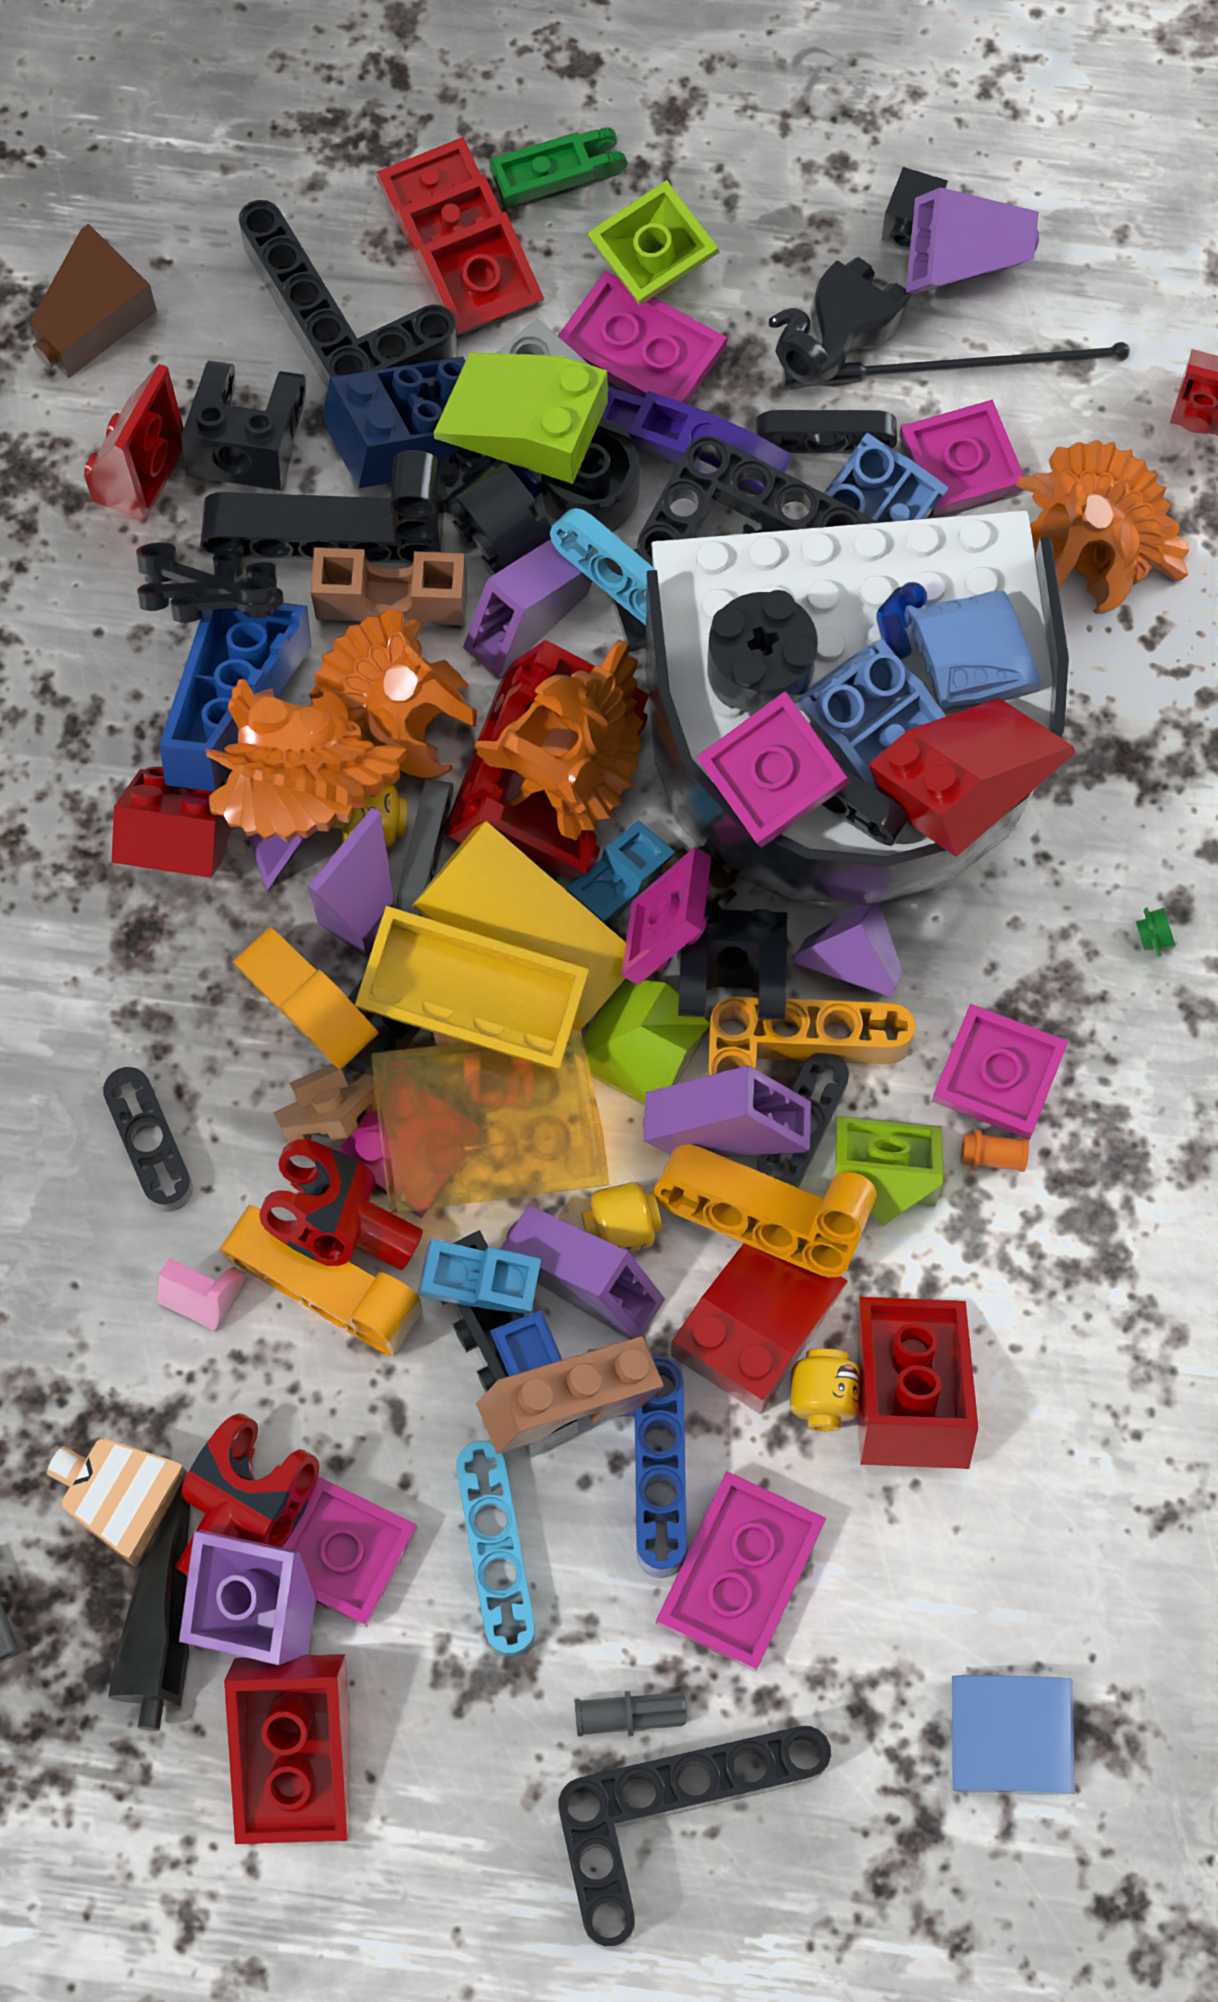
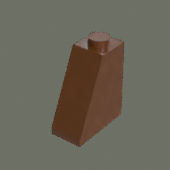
M89 224L80 230L30 321L36 340L32 345L35 353L47 367L52 368L56 365L68 378L157 311L150 284Z

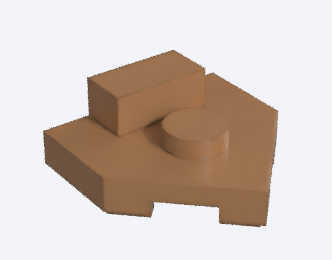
M332 1063L290 1082L289 1085L296 1102L273 1112L288 1143L302 1139L311 1140V1134L314 1133L328 1134L332 1140L348 1138L357 1129L356 1119L364 1110H366V1113L374 1112L383 1103L385 1097L374 1076L359 1072L345 1078L342 1069L339 1070Z

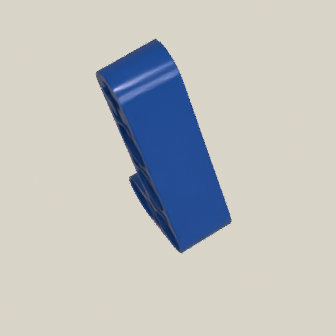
M652 1356L659 1375L667 1377L673 1383L674 1388L672 1392L664 1397H652L640 1409L619 1416H635L636 1554L638 1564L645 1573L662 1579L671 1577L680 1570L685 1559L687 1547L684 1379L681 1369L674 1361L666 1357ZM657 1428L666 1429L673 1435L675 1443L666 1451H654L644 1441L647 1433ZM663 1482L670 1485L676 1493L673 1502L662 1507L650 1503L645 1497V1492L653 1483ZM644 1520H648L650 1523L645 1524ZM667 1522V1546L677 1550L669 1551L666 1561L656 1560V1553L646 1550V1548H653L655 1546L656 1523L662 1524Z

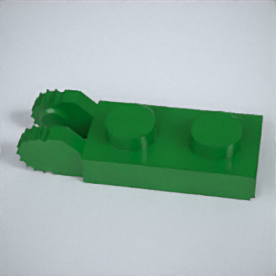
M605 127L582 134L575 132L491 158L489 165L490 172L506 208L594 181V178L604 180L611 176H616L627 168L628 162L621 151L617 152L616 150L615 152L606 153V151L614 148L618 139L614 129Z

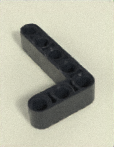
M255 200L242 208L239 213V225L245 252L327 390L330 377L449 359L457 356L456 320L454 314L442 305L431 304L424 306L357 338L280 209L274 203L267 200ZM268 230L267 232L257 233L258 231ZM282 266H290L289 268H286V269H278L279 267H282ZM304 302H313L306 306L299 305ZM433 334H442V335H443L442 337H439V338H429V337H428V336L433 335ZM326 338H334V339H335L334 341H331V342H328V343H326V342H320V341H322L323 339H326ZM392 354L401 355L400 357L395 359L385 358L386 356Z
M701 436L693 440L683 454L639 534L637 550L638 555L653 566V559L646 552L650 544L654 541L696 538L716 501L773 531L822 528L838 524L846 526L880 522L719 438ZM703 456H711L716 458L721 466L717 471L706 474L697 470L694 463ZM746 479H756L763 484L765 490L757 496L749 497L740 492L738 485ZM686 498L696 504L697 510L686 517L677 516L670 509L673 502L678 499ZM797 501L804 504L809 513L802 519L793 520L784 515L782 508L789 502Z
M406 450L396 454L393 459L390 498L237 492L209 494L204 500L200 547L212 555L225 551H236L242 554V558L313 560L314 547L364 549L366 559L369 562L413 564L414 551L441 552L444 506L439 462L432 454L419 450Z
M798 1726L588 1775L570 1781L561 1791L558 1806L583 1925L588 1938L596 1946L603 1949H616L623 1946L631 1938L635 1928V1914L616 1828L812 1782L818 1779L826 1770L831 1758V1745L827 1736L812 1726ZM798 1740L810 1741L817 1747L820 1761L816 1767L811 1769L798 1768L789 1757V1747ZM743 1753L756 1754L763 1760L765 1775L756 1782H745L736 1775L734 1760ZM697 1765L708 1772L711 1785L703 1794L690 1795L681 1789L678 1777L684 1768ZM635 1778L648 1780L656 1791L654 1801L645 1808H634L623 1797L624 1787ZM580 1791H588L599 1799L601 1808L594 1819L581 1822L569 1814L568 1803L574 1794ZM592 1848L606 1850L613 1859L611 1872L602 1879H591L580 1868L582 1856ZM605 1905L618 1907L626 1917L624 1930L613 1938L600 1936L593 1927L594 1914Z

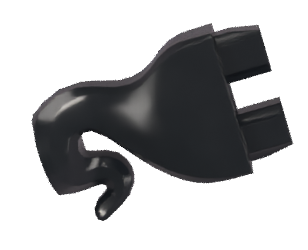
M860 257L854 258L846 265L836 260L818 282L810 308L811 321L804 311L797 308L783 310L769 318L768 325L772 328H778L787 324L778 339L775 350L782 367L797 381L810 385L822 383L833 378L841 370L851 351L878 347L895 336L899 321L907 310L911 294L906 293V289L898 283H890L883 291L873 285L875 272L872 266ZM811 322L816 335V339L808 334Z

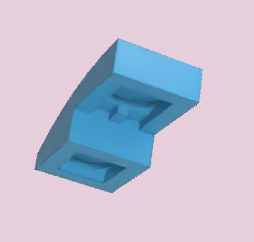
M638 820L606 846L601 860L593 866L590 872L581 875L569 885L566 891L607 926L663 871L661 868L675 855V851Z
M431 1239L427 1244L417 1294L418 1296L461 1305L529 1314L532 1310L541 1259L489 1246L485 1251Z

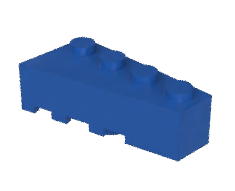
M283 603L275 608V612L272 615L262 618L247 617L244 612L236 608L203 610V617L200 619L159 744L166 785L213 792L219 788L231 769L207 757L205 748L224 752V748L227 745L238 743L239 729L228 710L232 689L237 686L238 680L245 679L254 694L273 688L274 698L279 697L312 647L307 606Z

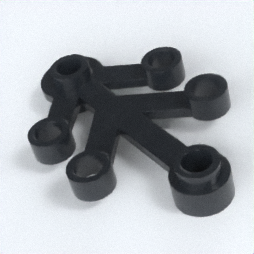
M150 543L136 550L138 571L144 575L145 581L149 582L137 589L139 607L145 611L162 610L169 606V598H173L170 602L172 618L176 622H194L203 617L202 610L236 608L244 612L247 617L262 618L272 615L275 612V608L281 606L284 602L283 591L277 588L276 566L273 563H253L246 567L247 578L235 582L236 577L244 573L242 554L236 551L220 552L213 556V575L178 563L176 547L170 543ZM172 579L177 580V581H180V582H183V583L163 584L164 582H168V581H170V580H172Z

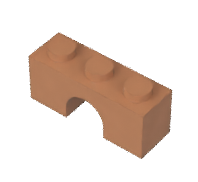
M314 547L310 593L316 620L363 621L368 616H379L388 608H392L403 613L404 623L416 619L424 624L464 626L467 594L465 553L414 551V563L411 566L401 569H387L370 563L366 559L364 549Z
M643 1336L499 1379L480 1398L476 1405L497 1454L544 1440L556 1429L589 1415L594 1424L638 1410L661 1390L664 1384Z

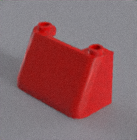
M544 640L513 661L504 673L478 741H497L502 731L509 724L517 721L530 709L531 704L535 701L534 698L538 695L534 691L544 680L557 674L571 677L573 673L579 670L590 674L595 665ZM636 687L631 698L638 701L634 713L643 721L642 726L637 731L639 737L648 718L644 709L649 694ZM475 748L445 827L446 837L462 844L475 827L487 821L543 870L569 878H576L590 872L600 853V847L595 845L596 834L590 830H582L577 840L561 835L558 828L557 811L551 805L545 790L538 791L535 795L530 796L516 806L510 804L514 798L522 793L521 785L526 778L515 770L490 767L483 758L477 755V749Z

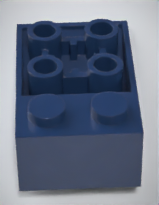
M463 356L330 377L322 422L358 489L391 483L393 459L399 452L406 450L424 451L435 456L439 462L464 449L434 439L433 434L466 362Z

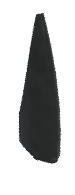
M182 1480L159 1526L140 1573L121 1635L108 1693L109 1699L141 1704L138 1728L149 1731L160 1730L164 1706L181 1707L189 1654L188 1644L179 1642L186 1595V1574L175 1567L188 1542L190 1505L181 1496L184 1480Z

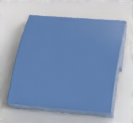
M1004 1675L952 1676L953 1791L1014 1792L1019 1795L1075 1794L1073 1679Z

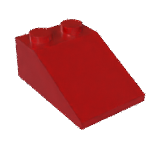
M158 364L128 398L121 413H115L111 417L106 430V440L98 453L94 452L91 454L84 469V479L93 502L143 522L146 521L183 453L182 433L184 426L168 367Z
M997 698L907 730L872 760L868 766L878 791L895 801L905 810L910 818L909 824L957 857L1075 754V749L1067 741L1004 700Z
M743 1243L700 1298L673 1338L671 1356L754 1411L762 1414L848 1284V1280L841 1276L825 1277Z
M859 1296L858 1366L862 1371L861 1409L858 1414L860 1465L970 1469L979 1427L966 1301Z
M346 1654L302 1655L297 1659L280 1665L246 1657L234 1658L224 1680L235 1844L348 1841L349 1699Z

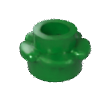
M1148 907L1143 910L1145 919L1136 921L1144 951L1154 948L1156 955L1161 957V951L1176 947L1165 908L1149 912Z

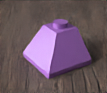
M374 808L370 809L308 886L318 924L365 957L372 951L385 907L396 908L381 813Z
M203 1530L194 1531L179 1642L276 1665L292 1661L302 1655H308L316 1597L300 1552Z

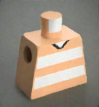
M99 1438L87 1458L62 1446L52 1458L47 1475L70 1487L61 1502V1507L127 1562L137 1567L155 1537L182 1480L187 1475V1471L181 1464L105 1438Z

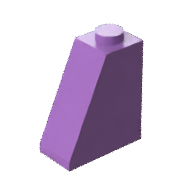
M941 187L916 197L906 293L919 294L1033 260L1039 243V231L1037 230L1039 212Z
M551 539L487 579L463 648L498 678L501 677L513 661L528 652L588 594L593 581L561 555L554 547Z
M747 1065L646 1092L645 1116L643 1119L644 1142L671 1155L675 1147L686 1144L699 1146L720 1156L810 1151L811 1101Z
M530 1205L527 1206L520 1219L510 1227L506 1240L500 1247L502 1250L540 1258L538 1284L628 1339L643 1335L665 1300L664 1296L627 1250Z

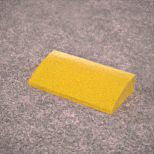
M487 821L471 831L412 904L425 918L588 968L589 972L568 1040H571L586 1025L625 979L621 974L626 942Z
M386 906L355 1006L357 1009L559 1070L589 969Z

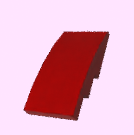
M464 137L377 171L376 178L437 303L448 308L454 314L457 336L544 301V296L506 211L501 212L485 174L480 175Z

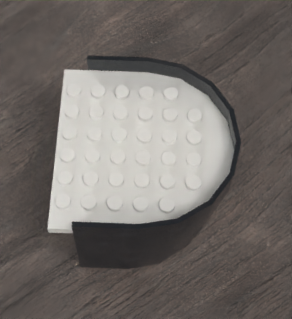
M1028 510L652 542L654 570H648L646 573L645 672L649 694L648 701L654 760L676 823L699 846H706L725 868L734 872L737 877L789 900L867 906L947 884L1009 837L1035 789L957 857L910 824L892 846L881 844L822 805L761 848L752 838L696 756L751 717L748 716L749 712L734 706L731 709L723 704L710 686L707 675L709 632L713 616L718 610L737 597L754 592H771L773 590H782L791 594L795 602L802 606L809 614L815 625L818 636V648L814 676L809 688L854 654L874 641L883 639L902 663L922 681L935 701L933 680L931 675H928L926 672L927 664L924 656L916 648L915 632H911V625H907L904 617L906 606L912 605L915 608H921L955 599L969 598L990 591H1005L1015 610L1033 656L1041 685L1038 690L1007 698L1004 701L1061 738L1065 727L1069 654L1051 537L1040 538L1035 555ZM966 704L961 707H949L941 710L945 716H949L980 704ZM800 710L836 762L848 770L823 734L805 713Z

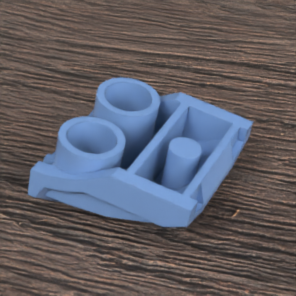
M866 433L824 493L882 523L926 519L949 487L908 457ZM838 524V525H833V526H831V527H834V526H844V525Z
M990 591L969 598L955 599L921 608H915L912 605L906 606L905 620L907 625H911V632H915L916 648L924 656L927 664L926 672L928 675H931L933 693L941 709L961 707L966 704H983L997 698L1004 700L1040 688L1041 683L1033 656L1015 610L1005 591Z
M883 639L874 641L848 658L810 687L795 702L797 708L803 711L823 734L848 771L872 787L876 785L868 766L872 760L907 730L946 717L922 681L902 663Z

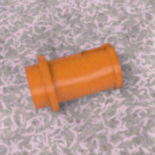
M975 1129L973 1134H963L960 1162L962 1165H970L971 1171H977L978 1167L981 1166L1025 1172L1028 1162L1029 1140L1026 1138L1013 1139L982 1135L981 1129Z

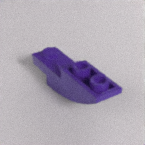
M609 388L608 403L601 418L613 421L623 427L631 436L632 443L638 452L679 464L687 447L693 440L701 436H713L784 473L792 459L790 453L773 443L699 408L650 391L647 392L644 398L618 389ZM703 456L696 460L694 466L700 472L707 474L717 471L721 464L714 457ZM746 479L738 485L740 491L756 496L765 490L763 484L756 479Z

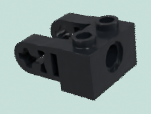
M208 360L182 433L186 476L282 491L292 458V444L305 402V375L279 371L266 410L230 406L235 388L234 364Z
M705 907L704 917L707 922L702 935L694 944H686L681 948L678 1016L705 1018L706 990H710L711 987L747 988L752 989V992H758V1020L784 1021L787 988V912H771L765 909L748 911Z

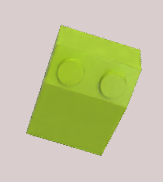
M470 352L433 433L434 439L573 484L608 403L607 370L559 355Z

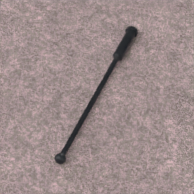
M1117 342L1108 348L864 366L861 362L844 363L841 370L833 378L818 384L856 382L870 375L1113 357L1116 361H1124L1129 357L1130 348L1125 342ZM782 367L784 389H792V386L810 385L797 381Z

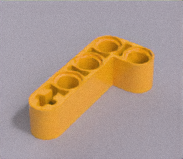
M271 926L232 961L253 985L339 1070L379 1034L347 996L320 969L316 970Z
M728 997L719 1001L712 1010L709 1030L708 1076L720 1073L725 1069H735L747 1065L756 1069L757 1059L807 1061L808 1058L817 1053L836 1054L845 1063H897L903 1060L910 1051L916 1028L915 1020L908 1009L895 1003L786 999L784 1021L758 1020V997ZM734 1019L742 1022L747 1029L740 1035H729L722 1031L720 1025L727 1020ZM779 1022H789L795 1025L799 1032L792 1037L786 1038L776 1034L772 1027ZM831 1024H840L848 1028L851 1035L845 1039L837 1040L828 1036L824 1029ZM863 1026H868L867 1040H860ZM884 1028H893L894 1036L897 1037L896 1040H888L886 1032L883 1031Z
M692 1144L675 1147L654 1187L656 1201L667 1211L825 1277H838L847 1271L877 1199L875 1186L869 1179L857 1173L841 1172L835 1175L824 1198H821Z
M248 1205L219 1248V1252L244 1271L374 1349L394 1357L423 1312L418 1294L398 1279L383 1272H379L375 1278L349 1261L340 1266H326L306 1257L267 1232L260 1222L259 1213L261 1209Z

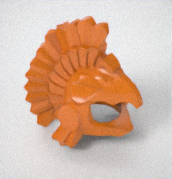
M1094 440L1087 444L1076 442L1069 448L1056 447L1049 459L1052 472L1036 473L1032 476H1022L1017 479L1015 486L1034 493L1032 495L1034 503L1044 510L1036 521L1030 523L1034 554L1036 555L1040 538L1051 537L1058 588H1061L1072 570H1077L1087 579L1086 591L1092 594L1097 602V607L1092 611L1095 614L1110 612L1121 605L1130 593L1131 587L1142 581L1150 570L1157 569L1174 581H1181L1188 576L1186 565L1182 559L1188 554L1190 549L1186 540L1177 536V533L1180 531L1179 523L1166 515L1171 506L1170 503L1163 499L1167 487L1158 485L1157 473L1147 469L1145 460L1136 459L1133 456L1132 449L1120 451L1116 448L1115 442L1102 444L1099 440Z
M388 608L379 616H368L360 624L350 625L344 635L334 639L333 649L322 655V666L315 673V687L311 690L309 696L310 699L319 698L318 688L326 689L337 695L345 704L349 721H353L359 726L361 741H370L373 743V746L399 745L406 748L407 758L399 764L401 771L424 779L444 776L452 771L453 766L439 764L437 759L438 748L427 743L425 739L426 729L436 717L444 713L476 727L477 710L470 706L459 692L466 690L469 684L445 659L430 663L425 658L420 657L422 646L417 637L424 623L412 619L404 624L403 613Z
M619 639L613 645L602 665H596L590 674L579 670L573 673L571 677L557 674L544 680L534 691L538 695L534 698L535 701L531 704L530 709L517 721L509 724L502 731L497 741H476L474 746L477 749V755L483 758L490 767L515 770L526 778L521 785L522 793L514 798L510 804L516 806L530 796L535 795L538 791L545 790L551 805L557 811L560 834L574 840L578 839L582 830H595L599 819H610L612 808L622 805V791L634 787L630 777L632 772L639 767L636 754H638L642 747V743L638 738L637 731L642 726L643 721L634 713L638 701L631 698L638 684L636 678L633 677L638 668V659L628 654V644Z
M241 679L238 680L237 686L232 689V697L228 704V710L239 729L238 743L227 745L224 748V752L205 748L207 757L232 769L227 783L216 789L209 796L210 812L214 815L224 816L229 827H241L247 837L259 834L265 841L271 837L279 836L288 843L296 836L309 838L316 831L329 832L336 821L349 823L353 809L364 808V797L378 796L383 790V784H394L400 779L399 764L407 758V749L399 745L373 746V743L370 741H361L359 726L355 722L349 721L344 702L331 691L318 688L319 698H311L310 706H299L274 698L273 688L254 694L247 681Z

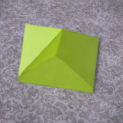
M667 180L587 232L588 238L639 306L720 253L718 246Z
M625 978L602 1006L569 1064L645 1105L646 1092L678 1084L709 1032L710 1023L704 1017L678 1016L679 994L667 983L644 980L637 985Z
M837 1116L835 1174L853 1172L869 1179L877 1191V1199L871 1214L882 1226L914 1204L936 1206L944 1177L942 1126Z

